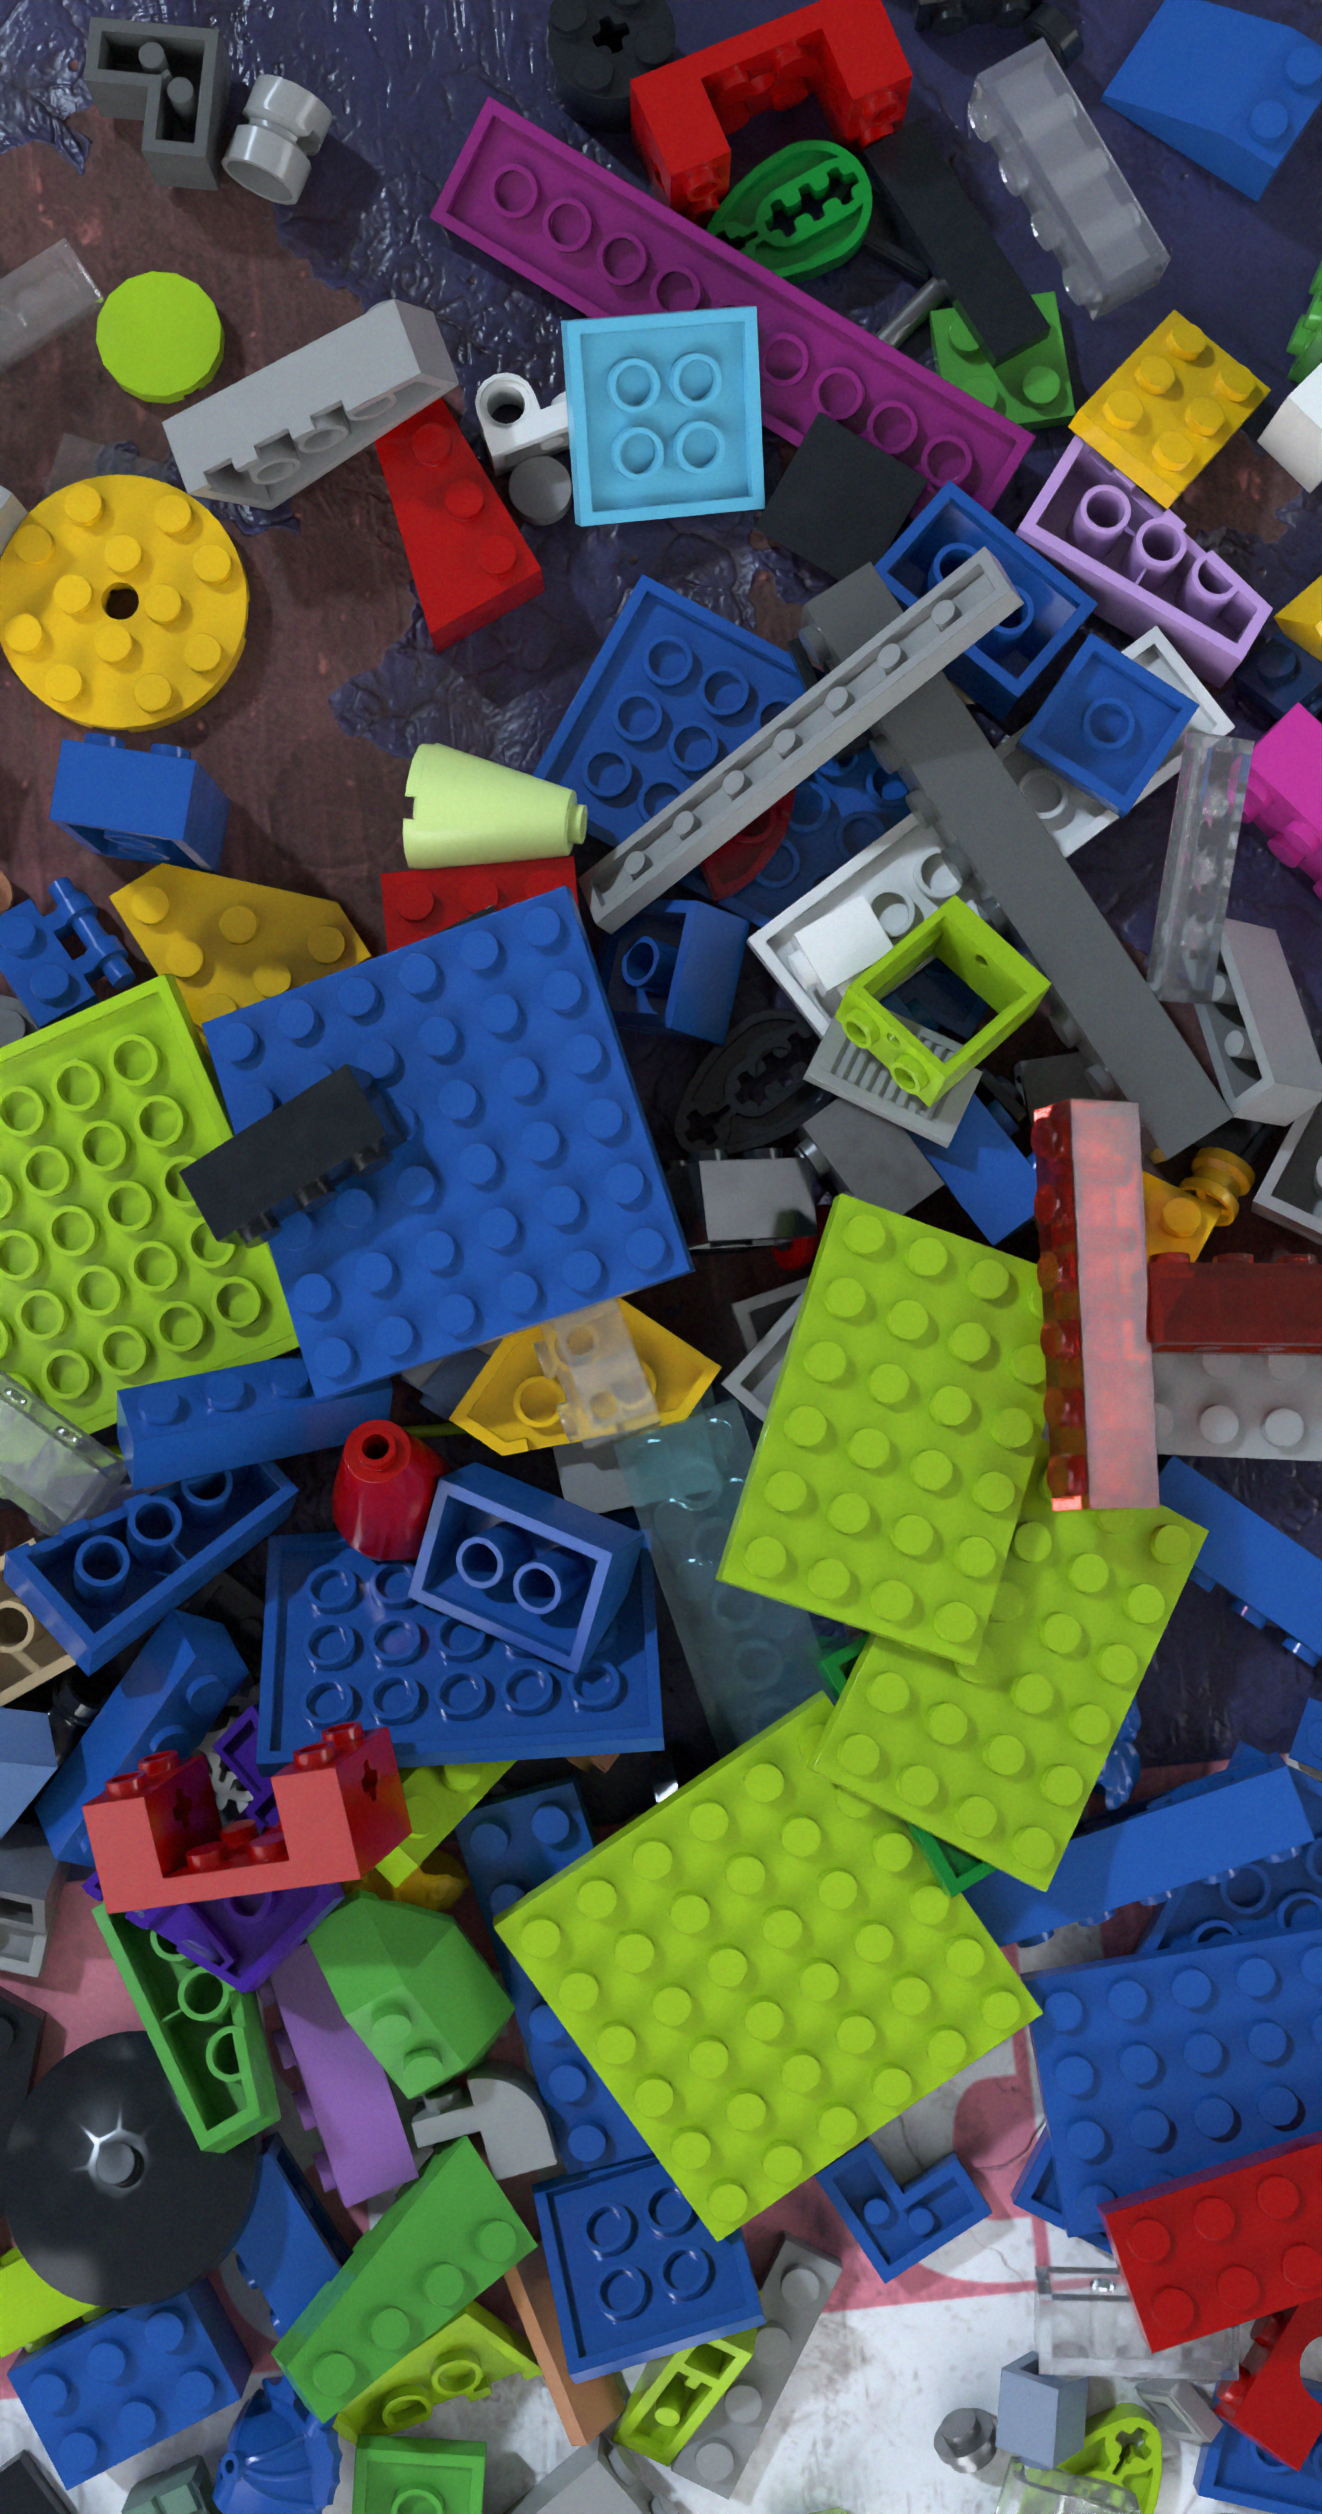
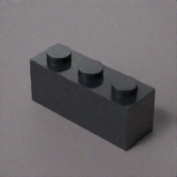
M345 1064L181 1170L179 1174L217 1242L245 1245L246 1248H254L277 1236L282 1231L279 1222L298 1210H301L302 1213H308L332 1201L338 1194L335 1187L351 1176L357 1174L360 1178L366 1177L387 1166L394 1159L391 1151L408 1141L371 1074L368 1071Z

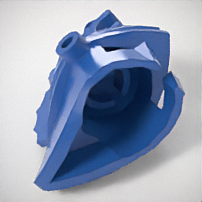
M284 2373L281 2377L264 2378L262 2380L263 2389L256 2390L251 2399L246 2401L232 2425L228 2436L227 2453L218 2463L214 2491L212 2493L213 2501L222 2514H322L326 2506L333 2505L334 2494L340 2483L339 2469L343 2454L339 2448L338 2432L332 2427L338 2413L322 2424L305 2407Z

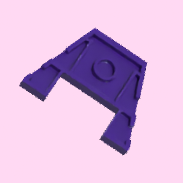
M252 1704L219 1738L212 1748L253 1796L252 1802L233 1822L255 1819L257 1827L277 1825V1821L280 1818L270 1777H260L256 1766L259 1704ZM96 1870L81 1887L96 1900L103 1901ZM340 1882L128 1911L125 1912L127 1913L125 1918L143 1930L152 1929L177 1945L176 1951L244 1994L257 1990L343 1900L345 1895Z

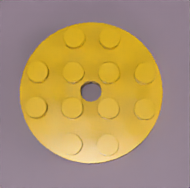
M121 474L98 476L73 483L53 493L29 512L3 551L0 559V643L11 667L29 690L52 710L75 723L92 729L97 727L108 730H128L130 733L145 732L176 723L197 711L218 693L231 676L242 655L246 643L244 636L248 621L249 602H251L249 584L242 560L229 535L210 511L196 499L172 485L148 477ZM130 589L138 594L139 604L132 616L122 620L109 617L107 602L111 596V590Z

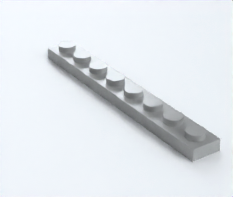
M986 546L975 553L577 879L595 924L610 934L614 933L1023 605L1022 598L1002 565Z

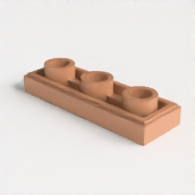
M538 2231L532 2236L538 2246L503 2276L571 2446H588L626 2407L612 2373L576 2385L570 2378L541 2231Z

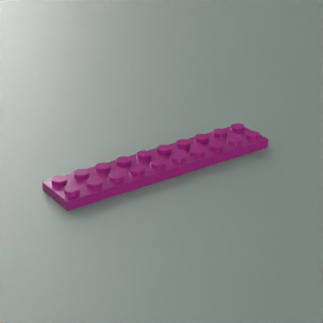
M490 96L487 97L430 215L431 219L590 318L757 306L761 421L763 426L795 446L800 447L817 414L823 412L930 478L928 485L909 515L912 519L915 520L949 480L990 514L992 513L1037 438L1036 435Z

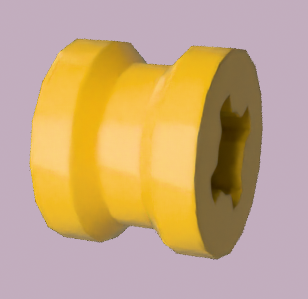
M1216 1147L1201 1148L1191 1162L1192 1176L1182 1180L1178 1188L1222 1209L1215 1226H1228L1234 1221L1239 1212V1203L1237 1201L1239 1196L1246 1195L1254 1184L1255 1173L1246 1161L1232 1152Z

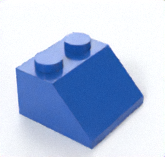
M655 899L614 933L610 934L603 929L596 966L616 1027L677 1041L724 1046L751 921L700 901Z

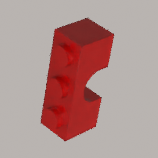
M1322 2297L1256 2319L1250 2333V2338L1254 2343L1241 2364L1235 2362L1223 2375L1216 2392L1220 2401L1213 2411L1274 2459L1296 2471L1300 2470L1322 2431V2404L1317 2402L1307 2392L1300 2376V2361L1305 2348L1314 2339L1322 2336Z

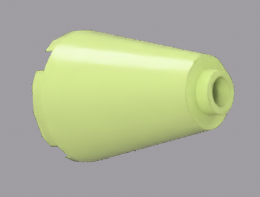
M422 743L418 746L412 759L405 796L415 797L413 819L403 818L404 853L410 869L424 870L569 856L574 843L583 844L587 830L588 812L586 805L577 803V795L574 790L440 743H435L434 745Z

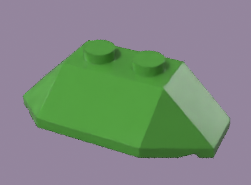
M358 1889L345 1896L306 1937L344 2018L408 2100L426 2095L469 2072L470 2069L484 2063L516 2009L511 1995L452 1915L407 1902L379 1899L376 1893Z

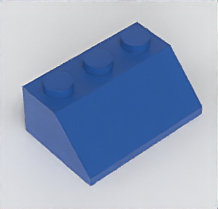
M949 480L874 568L903 612H905L984 546L998 559L1024 604L945 666L942 671L948 679L1002 723L1040 679L1094 611L1098 603Z
M474 1462L439 1478L407 1597L579 1674L586 1667L628 1594L645 1534L478 1462Z

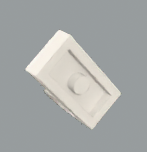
M507 372L494 374L486 379L477 390L475 405L481 436L496 477L514 470L519 463L533 456L549 457L570 449L566 391L556 396L552 400L551 406L540 409L535 393L529 383L519 375ZM506 404L516 405L524 411L518 420L508 424L499 423L491 416L497 408Z

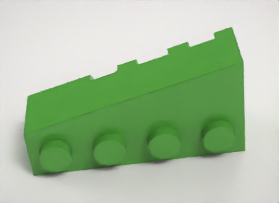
M104 1902L91 1909L200 2150L225 2153L279 2121L281 2114L256 1991L243 1994L176 1951L177 1945L152 1929L143 1930L126 1919L127 1913L125 1912L107 1914Z
M465 2135L434 2144L432 2147L434 2151L418 2170L419 2177L401 2186L394 2195L396 2197L395 2201L372 2230L367 2229L352 2248L354 2253L332 2281L327 2280L271 2351L273 2358L305 2407L322 2424L326 2423L538 2246L469 2138Z

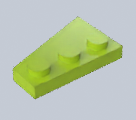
M472 2300L342 2408L332 2427L338 2432V2435L356 2446L359 2434L392 2435L429 2420L435 2405L463 2394L471 2403L493 2394L491 2383L520 2371L526 2381L541 2375L542 2371L530 2341Z

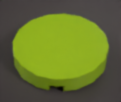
M151 271L127 279L109 294L98 315L96 343L103 365L125 392L145 402L171 404L184 400V395L194 392L197 388L202 390L213 380L224 357L225 332L214 302L198 284L177 273Z

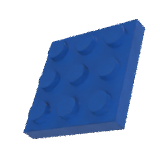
M654 2153L571 2175L564 2174L531 2185L568 2372L575 2385L767 2324L742 2226L717 2243Z

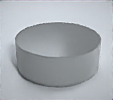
M533 456L519 463L513 470L509 480V494L513 509L520 518L534 525H549L560 520L569 510L573 497L572 482L566 468L559 461L547 456Z

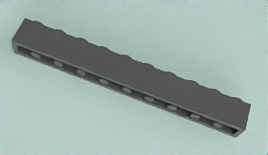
M869 562L803 605L800 624L803 628L798 631V636L810 658L817 665L825 661L832 671L900 616L903 610L872 563ZM940 670L869 727L874 735V738L869 741L870 747L882 768L888 774L897 771L910 790V793L905 795V799L919 824L925 829L933 826L946 845V848L941 850V855L952 875L961 884L968 880L982 900L977 905L981 919L1000 936L1004 935L1010 945L1052 983L1044 995L1054 1010L1048 1016L1049 1021L1060 1040L1068 1048L1076 1045L1090 1065L1084 1073L1096 1095L1104 1103L1112 1100L1126 1122L1120 1128L1132 1150L1140 1158L1148 1155L1154 1164L1166 1161L1233 1118L1234 1115L947 677Z

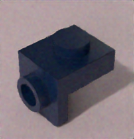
M1281 632L1233 673L1236 689L1278 721L1299 702L1322 724V662Z

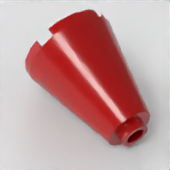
M387 1420L365 1422L351 1432L344 1446L332 1492V1513L336 1526L348 1545L370 1560L380 1562L382 1560L403 1559V1562L417 1560L439 1478L454 1471L439 1452L397 1424Z

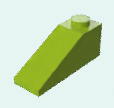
M758 2290L760 2299L762 2300L763 2292ZM758 2327L648 2361L625 2405L626 2409L621 2413L613 2429L611 2440L668 2467L754 2355Z

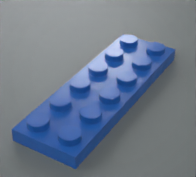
M574 1774L481 1800L456 1825L454 1830L506 1989L515 2003L516 2009L514 2013L567 2175L653 2153L651 2148L493 1927V1917L598 1845L577 1776Z

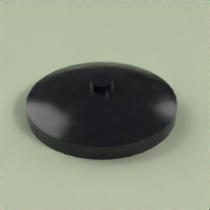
M126 2031L96 2039L79 2047L53 2066L29 2094L18 2113L7 2143L2 2175L3 2202L11 2234L19 2251L37 2275L57 2291L77 2301L102 2307L139 2308L170 2300L188 2291L210 2275L229 2255L244 2232L255 2207L260 2188L263 2156L261 2133L258 2132L225 2153L201 2151L147 2031Z

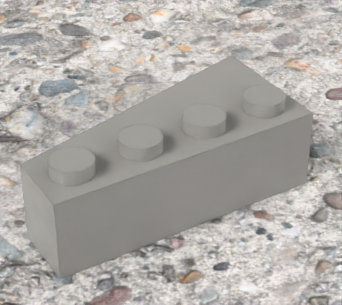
M390 299L377 303L366 314L162 422L187 494L272 510L458 386L459 381L433 311L397 299Z

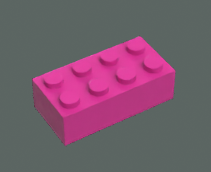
M1298 702L1249 749L1215 787L1224 794L1221 798L1222 803L1236 819L1245 824H1250L1252 821L1270 838L1267 845L1282 863L1291 868H1296L1298 865L1316 883L1313 886L1314 892L1322 900V724Z

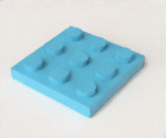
M757 306L561 320L575 524L583 527L765 509Z

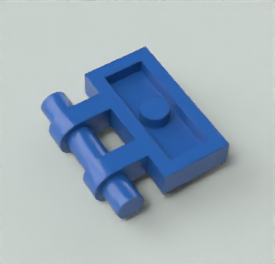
M68 877L57 879L48 888L49 894L57 904L54 912L43 917L33 901L28 899L0 915V973L39 1030L98 1004L97 996L90 987V984L106 976L115 990L126 988L136 978L135 973L126 962L128 952L117 936L107 934L96 918L98 908L86 892H78ZM76 933L87 948V951L84 955L72 960L60 941Z

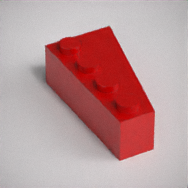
M441 397L374 441L429 633L437 654L545 592L540 565Z

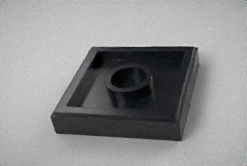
M819 412L754 528L841 581L865 564L871 562L875 566L893 545L928 485L930 478L825 413Z

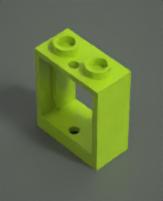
M953 895L848 986L834 1018L842 1025L844 1033L855 1045L868 1049L890 1070L892 1078L901 1089L909 1094L917 1095L930 1108L1034 1014L1052 983L958 896ZM933 953L999 1014L945 1063L936 1057L878 1002Z

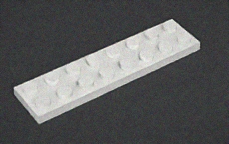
M1157 625L1121 653L1200 706L1132 808L1235 728L1234 724ZM1029 722L994 749V751L1066 859L1120 817L1015 747L1031 723ZM912 813L747 939L746 943L821 1040L842 998L838 991L822 999L815 986L808 990L803 988L787 959L788 955L795 952L790 944L795 932L861 894L866 898L893 946L897 945L953 895L958 896L980 917L977 905L982 900L968 880L963 884L959 883L946 866L941 855V850L946 848V845L934 827L923 828ZM934 953L931 954L878 1002L882 1001L938 957Z

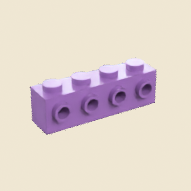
M305 1938L262 1983L257 1991L264 2008L273 2004L277 2008L282 2028L272 2032L273 2040L284 2070L296 2066L303 2089L292 2093V2097L304 2131L316 2127L323 2150L312 2154L323 2190L326 2193L336 2188L345 2208H348L418 2178L419 2174L384 2068L344 2018L307 1938Z

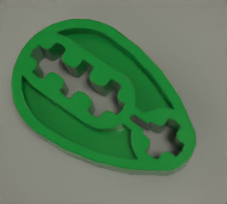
M824 140L795 142L758 164L745 176L721 203V209L716 210L706 231L722 241H727L734 248L742 245L743 248L740 252L791 284L807 281L843 265L862 246L872 221V189L870 181L858 159L845 148ZM836 178L843 184L851 182L855 184L851 189L850 203L842 205L837 197L827 200L823 204V217L816 221L813 220L809 213L802 214L794 221L795 233L786 237L781 229L769 231L774 225L773 213L781 209L787 217L798 213L802 209L801 196L810 193L815 200H821L830 194L829 182Z

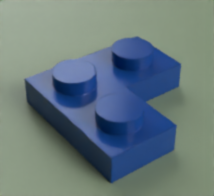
M868 2136L814 2174L885 2284L992 2214L990 2204L955 2151H952L901 2185Z

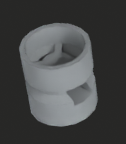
M259 75L242 112L249 123L236 127L221 163L224 170L244 188L270 201L292 205L299 200L312 169L310 161L306 156H314L319 152L333 120L332 114L319 98L300 85L279 76Z

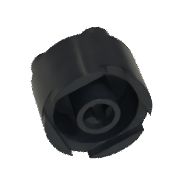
M553 0L550 6L547 26L551 85L559 105L570 118L581 124L582 120L590 125L600 127V132L623 134L631 132L630 80L675 61V24L667 2L665 0Z

